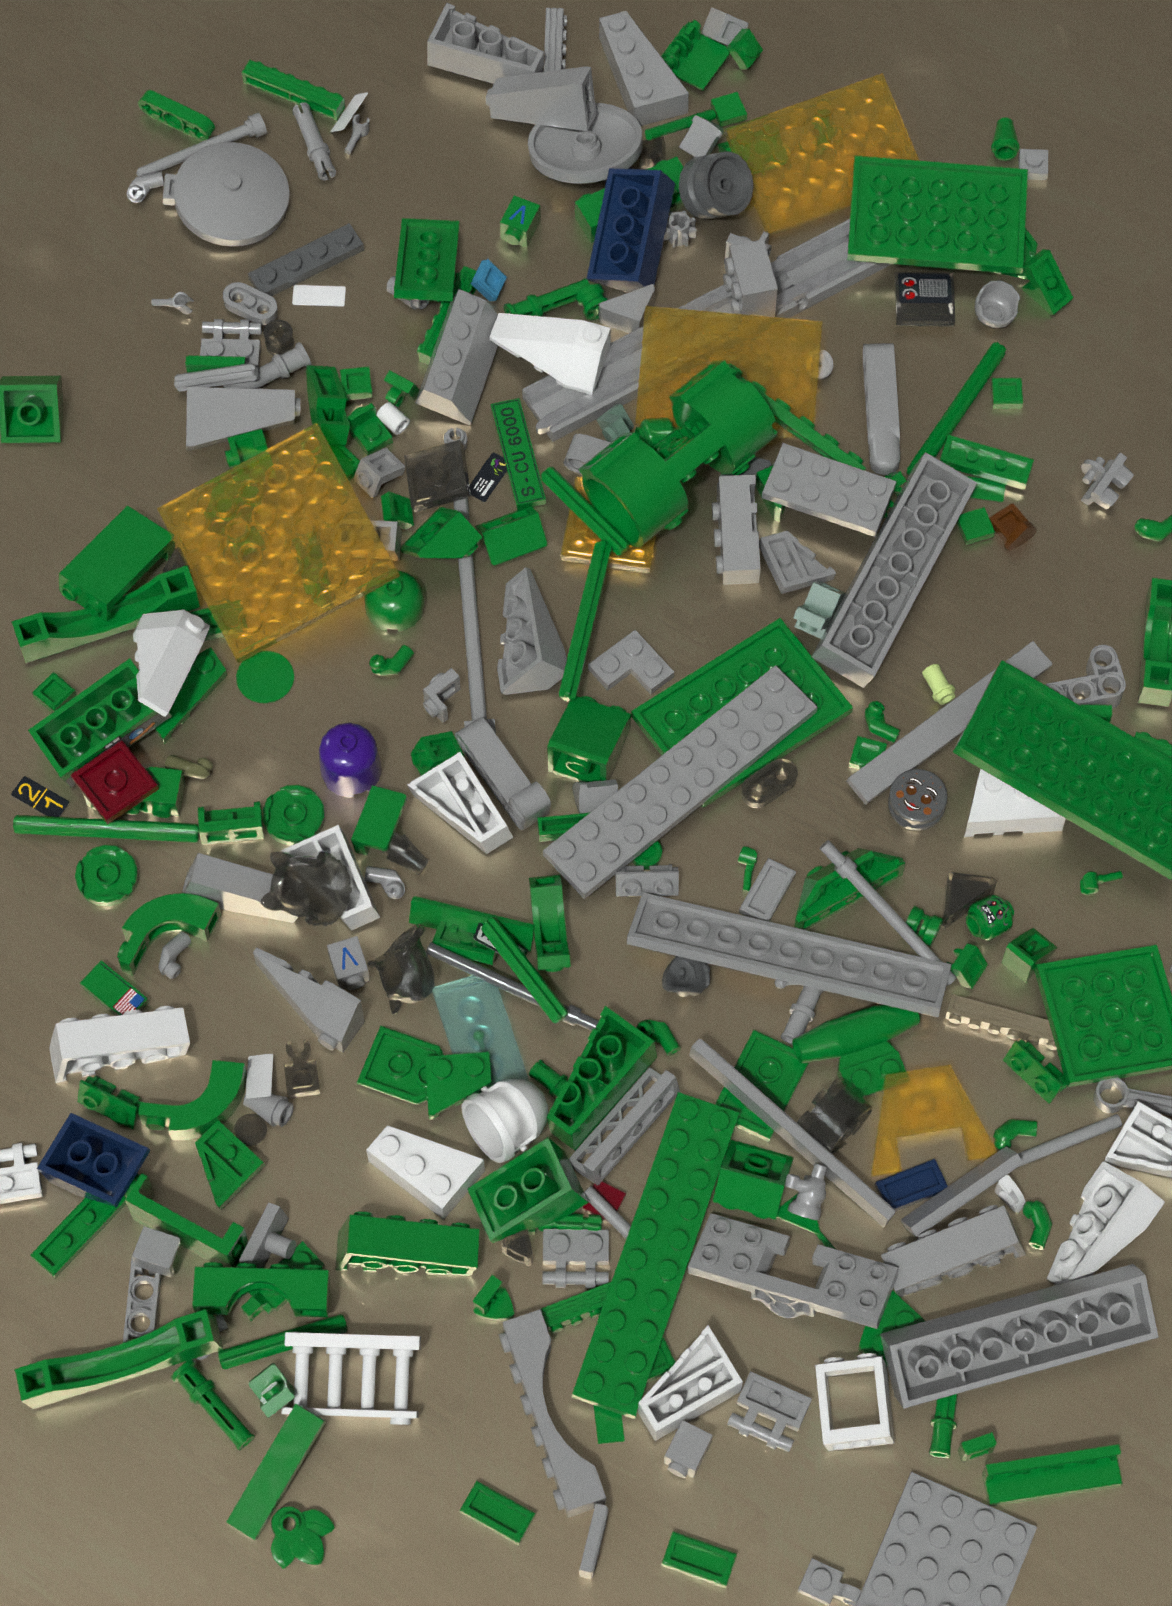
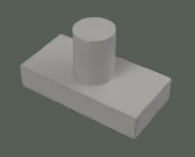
M272 1203L267 1204L239 1259L241 1263H250L256 1265V1268H264L271 1253L286 1259L291 1258L296 1248V1241L281 1235L289 1218L280 1206Z

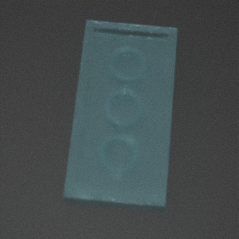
M469 976L431 988L452 1054L489 1052L492 1086L505 1079H524L529 1081L498 987L475 976Z

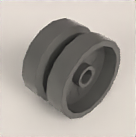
M730 151L694 157L685 164L680 173V198L685 208L694 217L705 220L739 214L747 208L752 198L754 187L752 173L747 163L738 154Z

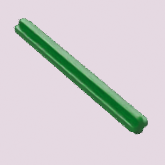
M998 342L992 343L907 467L906 474L908 476L925 452L936 457L945 444L947 436L951 435L1005 356L1006 347Z
M604 540L596 542L594 545L558 695L559 698L566 702L574 701L577 698L609 564L612 546Z
M16 815L13 820L14 832L19 834L197 842L199 838L198 825L188 823L114 820L107 825L103 819Z

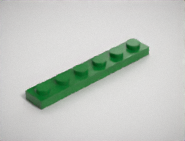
M729 363L728 365L737 371L735 377L746 383L747 380L741 377L743 372ZM752 381L754 387L769 405L777 424L821 456L865 471L866 467L862 465L864 461L861 457L852 451H849L847 454L838 447L840 443L827 433L824 436L814 430L815 424L804 416L796 417L790 412L791 407L779 398L774 401L766 395L767 390L761 384Z

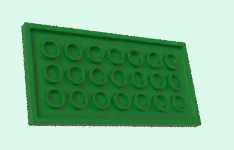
M1001 660L959 738L953 753L1172 880V759Z

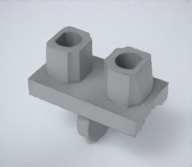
M1120 452L1114 460L1110 459L1104 467L1105 460L1102 457H1097L1095 461L1085 460L1081 466V470L1085 474L1082 480L1086 484H1090L1092 480L1094 482L1081 501L1087 506L1095 502L1106 510L1110 508L1119 497V494L1108 486L1110 482H1113L1122 489L1134 476L1124 465L1127 457Z

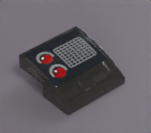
M895 272L896 326H955L953 273Z

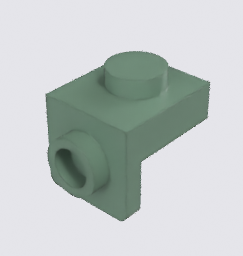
M621 404L614 405L596 419L602 429L603 436L608 442H613L623 433H631L630 431L634 428L632 421Z

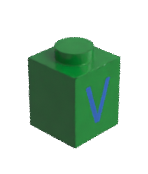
M514 195L500 221V238L511 245H520L527 248L541 222L540 205Z

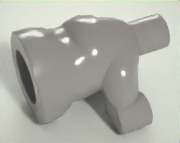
M815 1163L811 1176L805 1175L804 1180H801L799 1176L794 1174L787 1175L785 1186L799 1191L796 1200H793L788 1206L787 1210L789 1212L812 1220L820 1219L821 1204L826 1198L824 1176L827 1166Z

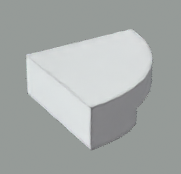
M1008 1174L997 1182L995 1193L1018 1214L1026 1203L1022 1192Z

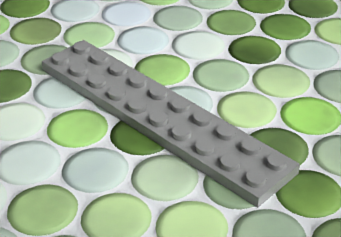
M775 665L545 848L543 856L584 899L613 877L616 872L623 869L720 789L817 712V706Z
M644 892L642 893L627 936L628 945L934 1017H939L951 969V964Z

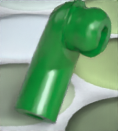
M1172 515L1162 522L1140 518L1135 523V531L1143 538L1157 542L1162 541L1172 533Z
M644 1020L637 1024V1029L661 1044L667 1056L674 1055L681 1049L666 1023Z

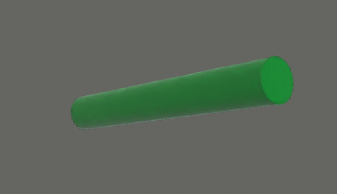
M709 109L646 129L645 137L647 140H653L690 128L694 116L710 121L715 120L716 113L713 109Z

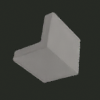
M711 7L701 34L729 45L739 31L746 29L749 23Z
M143 1226L132 1255L135 1266L172 1277L174 1273L172 1264L181 1243L180 1238Z

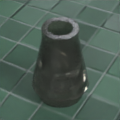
M397 832L394 833L388 850L382 851L387 856V860L407 868L418 875L423 872L430 861L405 834L401 836Z

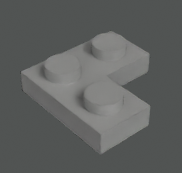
M636 630L588 664V670L607 691L630 674L638 680L650 695L674 678V671Z

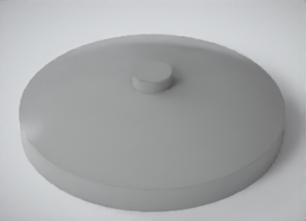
M595 103L596 116L588 131L536 124L528 138L530 160L540 173L557 181L581 184L606 180L609 168L628 169L640 156L643 148V137L638 120L620 107Z
M217 143L196 151L181 165L174 182V203L184 225L198 237L222 246H244L265 239L281 225L288 210L289 185L280 165L262 150L242 143Z

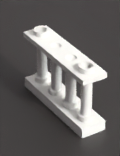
M285 1332V1346H293V1353H296L294 1405L300 1404L316 1415L391 1418L390 1424L410 1425L411 1418H418L419 1411H408L409 1361L410 1357H413V1350H421L420 1336ZM313 1347H326V1354H329L327 1408L307 1407L309 1353L313 1354ZM346 1348H360V1355H363L361 1409H341L343 1354L346 1355ZM380 1349H393V1356H396L394 1410H374L376 1356H380ZM282 1407V1414H290L293 1407Z

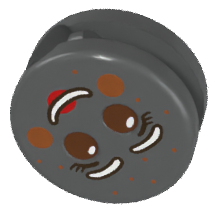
M923 769L905 771L892 783L888 798L889 812L892 818L906 829L914 831L929 829L935 826L943 817L947 804V790L943 781L930 771Z

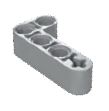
M1098 645L1091 650L1086 666L1087 676L1044 684L1080 706L1112 705V709L1120 704L1126 687L1117 653L1108 645ZM1096 661H1103L1108 666H1100ZM1104 688H1112L1116 693H1108ZM1074 694H1083L1086 699H1078Z
M483 717L478 718L455 733V738L461 749L520 830L523 831L537 822L538 817H545L549 814L551 801L543 787L536 781L532 784Z

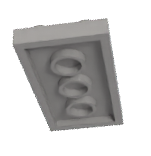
M783 443L762 492V498L876 537L896 487V481Z

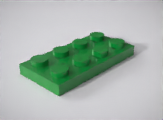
M402 218L394 284L395 299L434 300L437 302L453 301L460 221Z

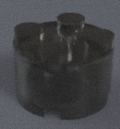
M838 1078L831 1084L828 1090L823 1088L812 1100V1104L815 1105L814 1109L811 1112H805L797 1121V1124L834 1155L847 1144L845 1140L851 1134L855 1135L870 1116L871 1108L873 1107L849 1085Z

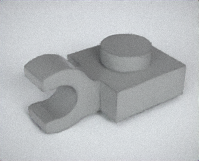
M813 1558L798 1588L799 1593L827 1606H830L833 1597L850 1606H856L861 1590L854 1586L840 1583L843 1572Z

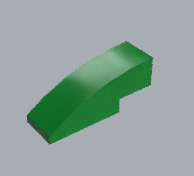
M307 365L308 402L317 444L346 445L350 429V423L345 412L347 398L336 367Z

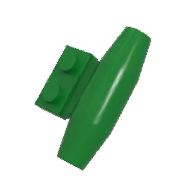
M883 1004L871 1006L826 1021L792 1040L793 1050L801 1064L839 1058L837 1075L849 1103L910 1081L899 1051L887 1041L919 1025L920 1016L917 1012Z

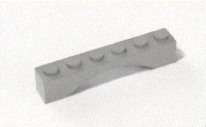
M539 1309L502 1322L504 1333L499 1334L500 1342L504 1353L511 1352L514 1364L509 1365L515 1384H522L525 1395L520 1396L526 1416L529 1414L533 1416L536 1426L531 1427V1432L536 1446L543 1445L546 1458L541 1460L547 1478L554 1477L557 1490L552 1492L558 1510L565 1509L567 1518L593 1510L596 1503L606 1505V1496L595 1465L580 1457L566 1444L555 1429L548 1414L543 1395V1378L546 1362L551 1351V1338L541 1310Z

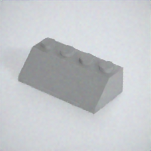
M458 289L453 301L449 305L415 402L418 405L467 425H470L473 420L498 347L497 344L489 339L498 314L486 300Z

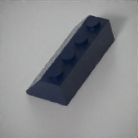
M609 168L587 280L625 292H632L655 284L675 182L661 170Z

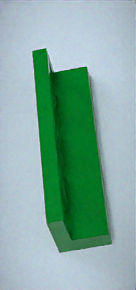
M1120 1445L986 1464L982 1477L988 1506L1120 1487L1123 1484L1118 1465V1459L1121 1455Z

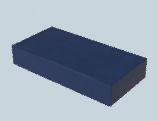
M935 1159L875 1182L879 1196L895 1211L931 1198L948 1187Z

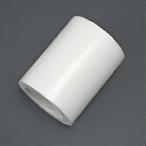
M391 402L385 403L376 415L395 435L402 433L410 422V419Z

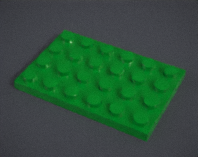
M855 156L847 260L1022 274L1028 169Z
M781 618L631 711L632 719L662 756L775 665L817 706V712L704 802L701 805L702 808L853 712V706Z

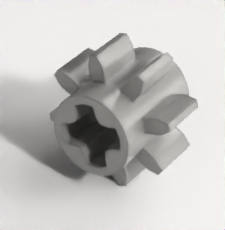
M671 211L667 221L664 240H669L674 248L683 245L687 247L689 238H696L697 229L694 228L696 219L689 218L686 211L675 213Z

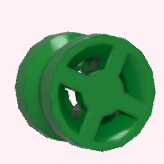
M600 284L588 285L576 295V301L584 308L583 314L587 320L599 319V303L609 300L604 297V289Z

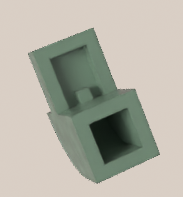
M821 581L813 582L804 605L797 607L793 617L797 619L794 627L821 639L846 592Z

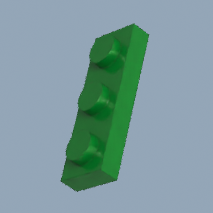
M951 435L947 436L940 457L941 462L957 471L1022 490L1026 488L1034 459Z

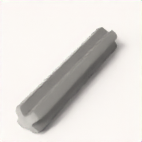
M254 363L177 374L174 377V386L181 392L187 391V387H214L254 381L258 379V368Z

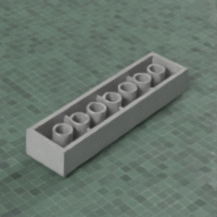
M926 452L914 465L906 480L907 482H905L811 656L813 659L863 688L875 677L977 482Z
M1134 1264L880 1334L893 1393L903 1408L1159 1338L1146 1275Z

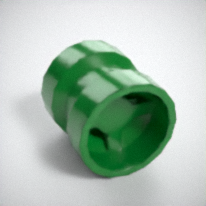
M914 905L906 923L927 946L931 947L944 919L937 915L929 916L925 914L924 909Z

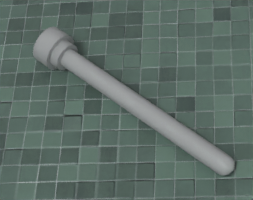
M255 113L248 116V120L244 121V125L137 169L136 174L139 177L158 173L185 162L193 153L209 145L233 142L248 135L258 138L267 134L265 123L260 113Z

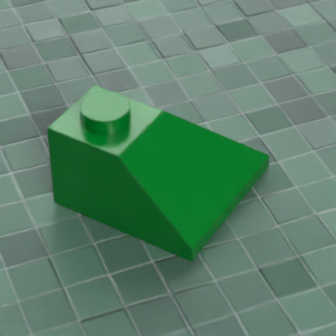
M439 507L405 541L400 551L419 558L468 557L477 549V542L482 536L460 511Z

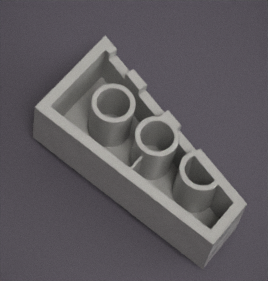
M446 3L427 41V65L494 84L497 78L543 72L544 51L514 36L508 38L500 33L499 28L493 25L487 27L477 22L475 16L469 13L463 15L455 11V6Z
M627 11L599 18V39L627 111L638 120L640 126L687 114L689 93Z
M997 1205L988 1206L979 1211V1216L969 1220L966 1217L958 1218L950 1222L947 1229L939 1232L935 1229L920 1234L917 1241L907 1245L906 1242H899L888 1247V1252L882 1254L881 1257L885 1264L898 1267V1276L894 1284V1290L897 1295L903 1297L939 1285L943 1282L942 1276L948 1275L950 1279L969 1275V1272L973 1270V1266L978 1264L979 1266H987V1268L998 1265L1005 1255L1013 1253L1015 1259L1025 1256L1026 1253L1005 1206L999 1208Z

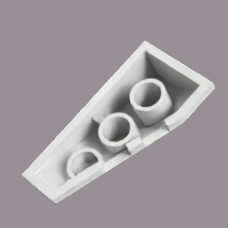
M185 610L148 613L141 616L133 633V640L137 643L138 648L135 653V661L139 662V673L136 675L139 702L166 717L204 643L210 625L206 624L200 617L192 615Z

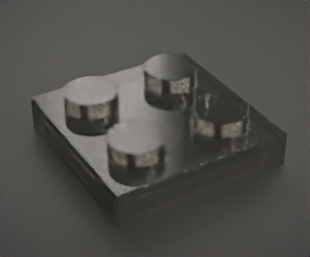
M460 440L404 456L410 503L415 513L471 497L464 445Z

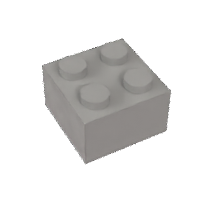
M764 239L730 245L728 258H724L726 274H723V281L726 292L731 291L732 299H730L732 315L738 316L740 327L775 320L778 288Z

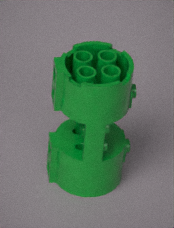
M726 360L712 361L669 396L673 403V416L678 427L655 446L650 447L640 440L635 432L623 433L578 469L583 476L582 483L585 493L593 507L629 541L630 545L641 547L662 529L671 530L683 521L681 517L689 510L687 509L688 498L680 481L683 483L691 479L697 473L695 469L702 463L708 464L722 475H739L750 466L748 462L755 457V453L777 436L778 432L772 428V424L776 422V419L763 396L750 381L744 383L735 377L737 371L731 368Z

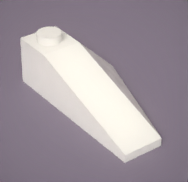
M499 313L489 339L517 358H524L533 364L534 368L539 372H546L555 378L556 382L561 386L593 395L611 347V328L584 320Z
M1103 1161L1084 1187L1081 1194L1084 1202L1078 1215L1073 1214L1069 1224L1073 1229L1068 1241L1060 1245L1047 1279L1055 1285L1091 1276L1149 1226L1165 1202L1142 1182Z

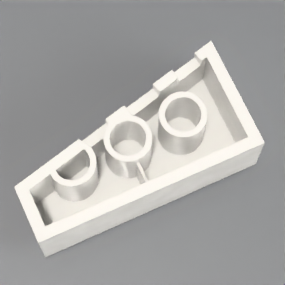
M162 1006L150 1012L131 1010L118 1016L99 1014L87 1020L67 1018L55 1024L49 1046L55 1083L67 1081L66 1075L81 1072L82 1077L96 1075V1070L109 1065L115 1070L124 1069L134 1064L137 1059H141L142 1063L147 1064L183 1056L187 1053L190 1039L183 1007Z

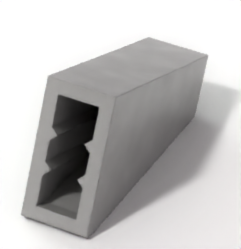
M585 66L497 78L493 87L487 91L486 104L490 107L491 118L588 131L596 116L591 67Z
M187 387L186 450L193 451L227 442L229 437L259 429L265 432L294 424V417L300 416V398H295V390Z
M201 853L196 855L190 866L182 893L202 896L219 903L221 910L294 923L300 914L306 913L310 899L309 896L305 895L307 884Z

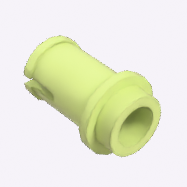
M939 664L930 665L923 670L922 675L933 692V700L940 705L951 702L955 698V687L948 683Z

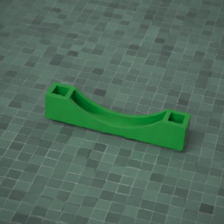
M188 565L158 574L137 590L121 597L112 606L111 618L107 622L98 616L90 615L85 609L56 613L39 612L11 622L25 663H29L134 629L143 614L176 610L190 611L200 608V603Z
M207 1309L173 1319L166 1325L131 1341L80 1355L45 1359L16 1368L15 1374L21 1401L32 1409H36L224 1349L217 1319Z

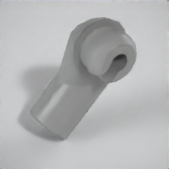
M162 172L136 177L127 190L128 199L131 202L139 203L144 200L151 189L164 186Z
M180 932L162 948L158 968L160 973L166 975L169 979L176 978L181 972V965L175 961L177 955L191 944V939L186 933Z

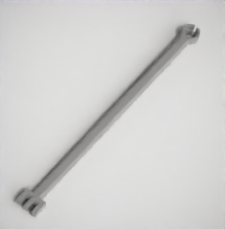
M451 428L444 435V447L450 456L454 510L460 511L470 522L464 451L468 446L467 435L462 429L456 428V435L460 439L452 440L454 430ZM472 553L468 557L458 558L472 721H464V727L483 717L496 734L495 719H487Z

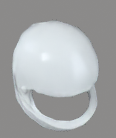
M505 1079L497 1082L489 1089L485 1086L481 1089L482 1093L468 1096L462 1104L463 1118L474 1141L491 1160L498 1163L510 1160L520 1150L522 1152L527 1149L526 1146L539 1137L548 1121V1105L544 1093L532 1082L524 1079Z

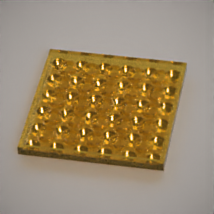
M317 423L157 508L238 663L400 577Z

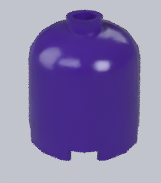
M342 723L329 729L322 737L319 747L321 777L330 791L339 796L351 798L354 797V794H360L366 790L369 792L372 785L375 786L378 783L382 772L380 755L376 740L368 729L360 724Z

